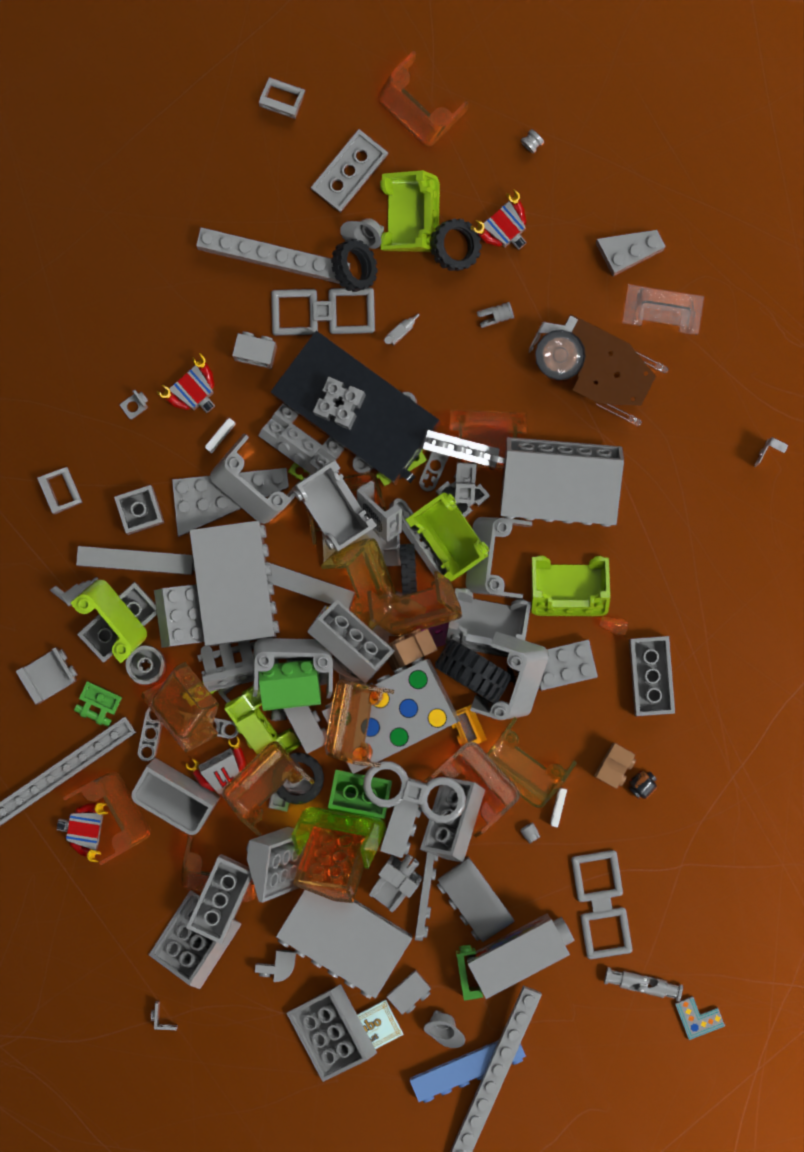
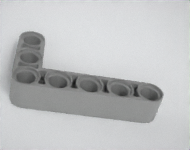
M151 706L145 714L138 756L143 761H150L155 758L162 725L223 738H234L239 732L237 729L233 735H228L225 732L227 725L232 724L235 726L233 721L160 706ZM153 709H157L160 712V717L157 720H153L150 717V712ZM171 713H176L179 716V721L176 724H172L169 721ZM190 717H195L198 720V724L194 728L188 725ZM210 720L217 724V728L213 732L209 731L206 727ZM149 728H153L156 731V736L153 739L148 738L146 735ZM145 747H149L152 750V755L149 758L144 757L142 754Z

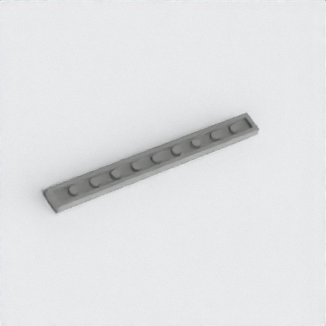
M126 717L122 718L1 801L0 826L137 733Z
M523 985L450 1152H473L542 996L541 992Z

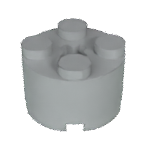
M140 646L127 658L126 670L131 679L136 683L149 685L158 682L163 677L166 671V660L158 649L150 646ZM146 660H148V663L151 664V667L147 668V670L145 671V668L142 667V663H145Z

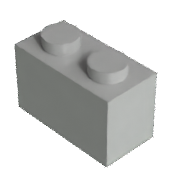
M414 970L387 994V998L401 1014L405 1012L408 1014L416 1007L415 1003L419 999L423 1001L431 994L429 992L431 986L417 970Z

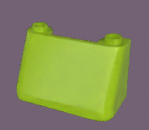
M424 170L382 174L380 188L389 197L388 232H384L381 236V250L431 252V235L439 225L440 184L438 177Z
M444 492L405 520L410 527L415 525L419 528L417 532L424 535L443 563L441 565L442 569L446 568L447 573L444 577L450 583L487 558L489 548L483 541H480L455 504L456 500L453 495Z
M545 556L532 557L531 609L534 615L604 616L608 613L610 604L609 558L596 556L589 561V565H551L550 559Z
M105 580L94 581L70 602L75 610L81 614H87L96 609L118 635L117 641L113 644L112 653L120 663L127 659L147 637L145 627Z

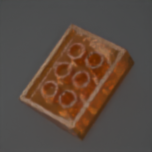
M313 822L293 882L294 886L332 901L353 903L372 844L369 828Z

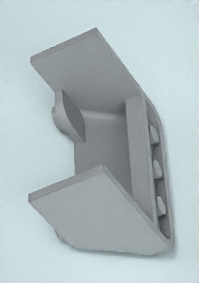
M243 434L211 471L210 479L213 484L255 520L265 524L287 507L295 497L293 491L296 489L294 486L287 495L281 491H276L268 498H265L239 475V472L244 467V460L237 451L249 438Z
M479 517L474 521L472 529L480 541H483L488 546L489 551L487 558L467 571L465 585L470 592L515 599L523 598V594L504 592V580L500 576L490 574L495 537L508 536L512 531V525L531 527V521L495 517Z
M496 631L491 647L509 652L507 658L508 665L512 669L520 671L510 703L504 701L492 703L481 696L475 695L470 711L497 720L527 716L531 712L549 658V652L543 646Z
M261 638L255 642L253 654V696L257 697L258 672L271 670L274 665V659L313 660V666L317 672L327 673L326 698H331L333 692L332 653L316 639Z

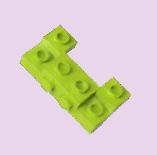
M258 683L257 697L253 696L252 686L243 691L241 696L226 703L224 709L235 723L237 731L246 738L249 748L256 752L268 769L277 764L288 753L301 746V742L291 728L280 734H277L259 709V706L262 705Z

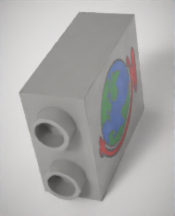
M547 913L477 950L476 954L467 955L466 959L487 999L569 956L570 953L566 945L575 940L562 917L552 921Z

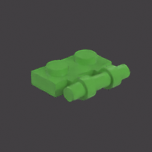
M87 681L79 699L86 703L84 707L77 704L74 711L83 718L88 717L95 720L96 724H103L109 727L112 720L106 718V714L109 712L115 715L123 697ZM91 705L100 708V714L91 711Z

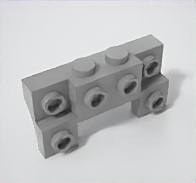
M282 404L269 422L262 428L258 436L310 474L328 462L337 460L345 448L330 437L323 445L318 443L292 424L298 414Z
M371 529L346 547L335 551L328 548L325 543L326 537L322 532L324 569L343 568V553L381 551V566H401L400 534L386 542L375 530Z

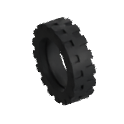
M451 219L435 228L436 231L432 233V240L430 241V246H432L431 254L434 255V260L440 263L442 268H448L449 271H459L469 268L476 263V259L480 256L479 251L482 248V244L479 241L481 237L477 232L470 229L472 225L470 222H464V219ZM451 229L460 231L467 241L468 250L466 256L459 261L452 259L444 248L445 235Z
M357 239L345 241L335 247L336 250L332 252L333 258H331V263H333L332 271L335 272V279L339 280L340 286L345 287L347 291L352 290V292L364 290L374 284L373 281L377 278L375 275L378 272V268H376L377 261L373 257L374 253L369 250L370 247L367 244H363L362 240L357 241ZM349 251L355 254L360 261L362 270L360 280L356 279L349 270L347 264Z
M414 543L400 544L402 595H417Z
M289 754L283 757L273 770L272 783L274 790L281 799L288 803H307L313 800L323 787L324 774L322 767L315 758L308 754ZM296 762L306 764L314 774L313 786L308 792L300 795L290 793L282 782L283 771L287 766Z

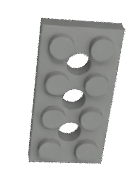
M358 129L312 185L311 189L341 213L387 157L388 152ZM360 151L367 154L366 160L359 161L356 158L357 153ZM347 166L354 167L355 173L352 176L344 173V169ZM335 181H341L343 188L338 191L334 190L332 184Z

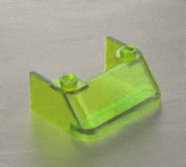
M309 807L303 810L291 836L296 855H300L314 826L363 835L365 838L360 850L364 867L369 869L385 834L386 827L385 822L381 818L324 807Z

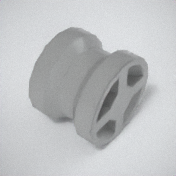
M532 129L528 132L527 137H523L520 140L522 145L533 154L536 152V148L544 143L540 135Z

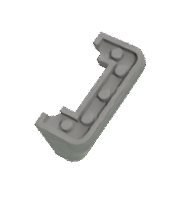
M333 460L296 484V490L293 492L299 501L302 500L318 524L326 537L325 543L328 548L339 551L377 525L372 518L369 519L365 515L366 511L362 510L343 480L344 476L342 474L338 475L340 467L336 460Z
M456 588L446 644L453 639L472 651L508 658L509 652L491 647L495 632L497 631L525 641L531 602L524 599H516L511 603V606L473 599V593L469 589Z

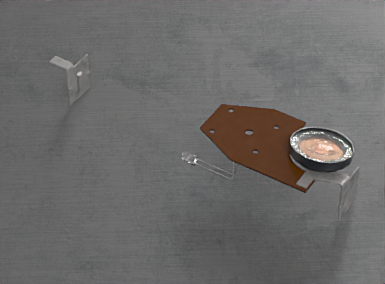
M570 314L565 326L542 322L529 349L530 353L534 348L533 346L538 342L541 333H548L540 340L535 352L536 363L542 373L552 379L565 380L579 372L577 376L579 378L573 391L596 402V404L642 405L656 376L646 365L648 363L641 359L638 355L639 353L629 343ZM608 352H613V355L609 356ZM655 362L657 364L654 369L663 373L668 372V367ZM615 372L620 373L619 378L614 377ZM595 380L598 381L597 385L593 383ZM629 415V419H626L636 426H640L642 423L640 419L633 415ZM773 437L767 439L764 448L759 452L760 456L754 467L760 464L768 446L785 453L788 445Z

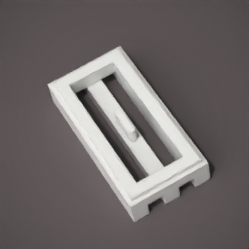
M228 418L207 443L205 448L210 453H213L236 425L235 422Z
M558 788L550 820L551 826L558 827L567 789Z

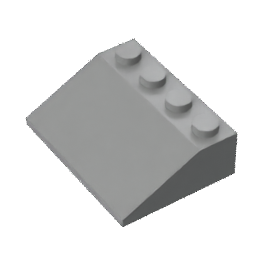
M285 827L249 840L246 849L248 853L247 862L259 902L263 903L301 887L308 832Z
M190 890L149 956L189 986L201 989L242 924L234 919L222 944L186 928L200 898V895Z
M341 984L287 1012L322 1082L367 1061L377 1054Z

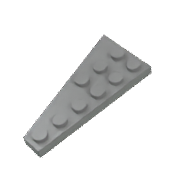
M287 468L239 473L244 480L265 498L269 497L273 492L289 488ZM210 476L172 480L178 537L190 532V530L198 529L203 525L241 509L236 502L212 483Z

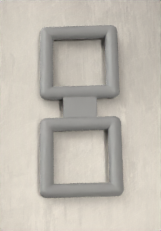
M333 288L328 291L329 301H317V291L315 289L273 290L271 292L272 333L275 336L313 335L315 331H318V321H329V331L331 334L373 333L375 331L374 289L367 288L352 292V290L347 291L345 288ZM367 295V326H337L336 296ZM309 297L310 327L280 328L279 298Z
M611 850L572 857L571 862L577 899L579 902L591 901L593 912L581 915L587 958L591 960L631 953L633 949L626 909L623 907L612 909L611 897L623 894L617 852ZM610 859L615 889L584 894L580 863ZM619 916L624 946L594 951L589 921Z

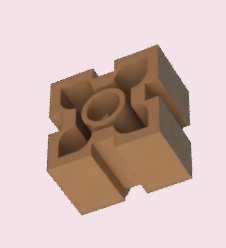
M419 628L389 643L388 645L395 652L390 656L388 662L392 671H395L438 650L429 630L421 631Z
M612 743L594 777L616 789L618 786L622 787L627 778L624 775L626 770H631L636 762V759H634L635 754L616 743Z

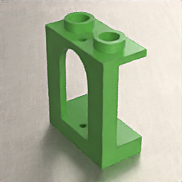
M471 945L460 946V950H456L464 1001L483 998L480 986L469 987L464 956L476 954L475 947L471 948Z

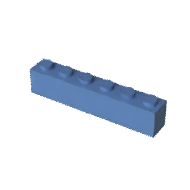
M499 1040L411 1077L410 1083L418 1102L423 1101L427 1103L433 1100L434 1096L439 1093L445 1095L452 1092L451 1088L459 1086V1088L467 1086L470 1084L469 1081L475 1078L481 1080ZM521 1043L512 1061L513 1065L522 1062L523 1058L526 1057Z

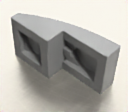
M457 462L456 503L474 504L476 463Z

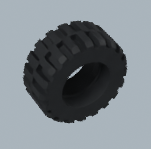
M453 639L448 641L435 663V668L492 703L499 701L511 681L509 673Z

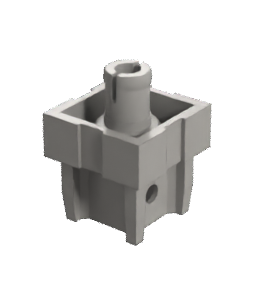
M391 855L379 872L380 878L369 896L374 897L385 905L391 912L400 905L406 896L408 898L411 897L423 878L414 871L419 866V862L417 859L412 861L413 856L406 855L403 862L394 855Z

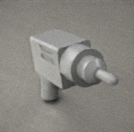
M419 314L408 320L405 319L385 337V343H391L393 346L398 343L413 328L412 325L415 324V319L419 317Z
M98 577L92 581H83L79 585L76 584L66 592H63L57 586L53 587L50 591L68 606H72L70 604L71 600L94 581L98 580Z

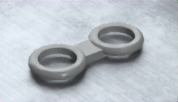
M388 761L374 764L368 769L364 777L363 789L365 795L373 804L379 807L390 808L398 805L403 800L418 803L426 817L436 823L454 821L462 814L465 808L466 796L463 788L457 781L449 777H438L423 785L409 781L407 773L400 765ZM383 769H391L396 772L402 782L399 794L389 800L378 798L371 788V780L374 774ZM448 785L457 793L458 804L450 814L437 815L429 808L427 803L428 794L435 786Z

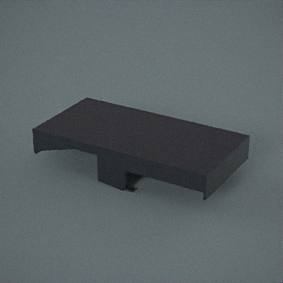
M315 331L271 390V394L372 467L395 486L401 477L410 484L416 476L407 469L422 451L421 446L425 431L435 432L441 424L439 419L318 331ZM328 377L343 382L344 388L347 390L349 386L364 391L366 394L361 408L354 409L357 417L351 430L336 425L335 418L331 417L330 421L315 416L313 413L318 399L324 400L325 398L322 390ZM342 400L336 401V407L344 405Z

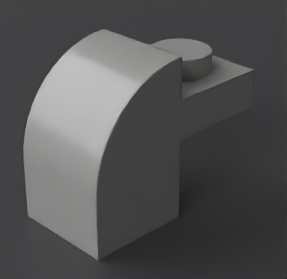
M277 949L275 965L256 963L255 973H259L261 977H270L271 974H274L273 982L283 981L291 975L294 969L296 953L291 950Z

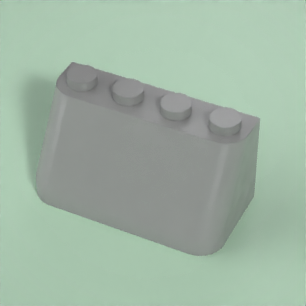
M154 758L148 764L132 791V799L136 804L189 835L197 834L221 798L218 794L200 786L196 781L157 758Z
M469 856L464 859L463 863H458L437 879L439 881V884H437L438 888L443 894L447 893L451 899L448 902L454 910L457 908L460 910L462 915L459 917L465 925L470 924L473 928L471 933L477 941L480 939L482 942L486 941L515 921Z

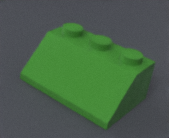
M313 660L274 664L272 669L267 672H259L263 711L321 705L320 673L315 670Z
M335 770L328 805L329 809L385 819L387 811L386 807H379L366 797L363 789L365 775ZM373 777L371 780L373 793L380 799L389 800L392 781Z

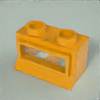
M472 704L456 710L460 721L451 725L453 729L457 727L460 734L456 736L460 746L464 745L466 749L487 740L476 713L470 711Z

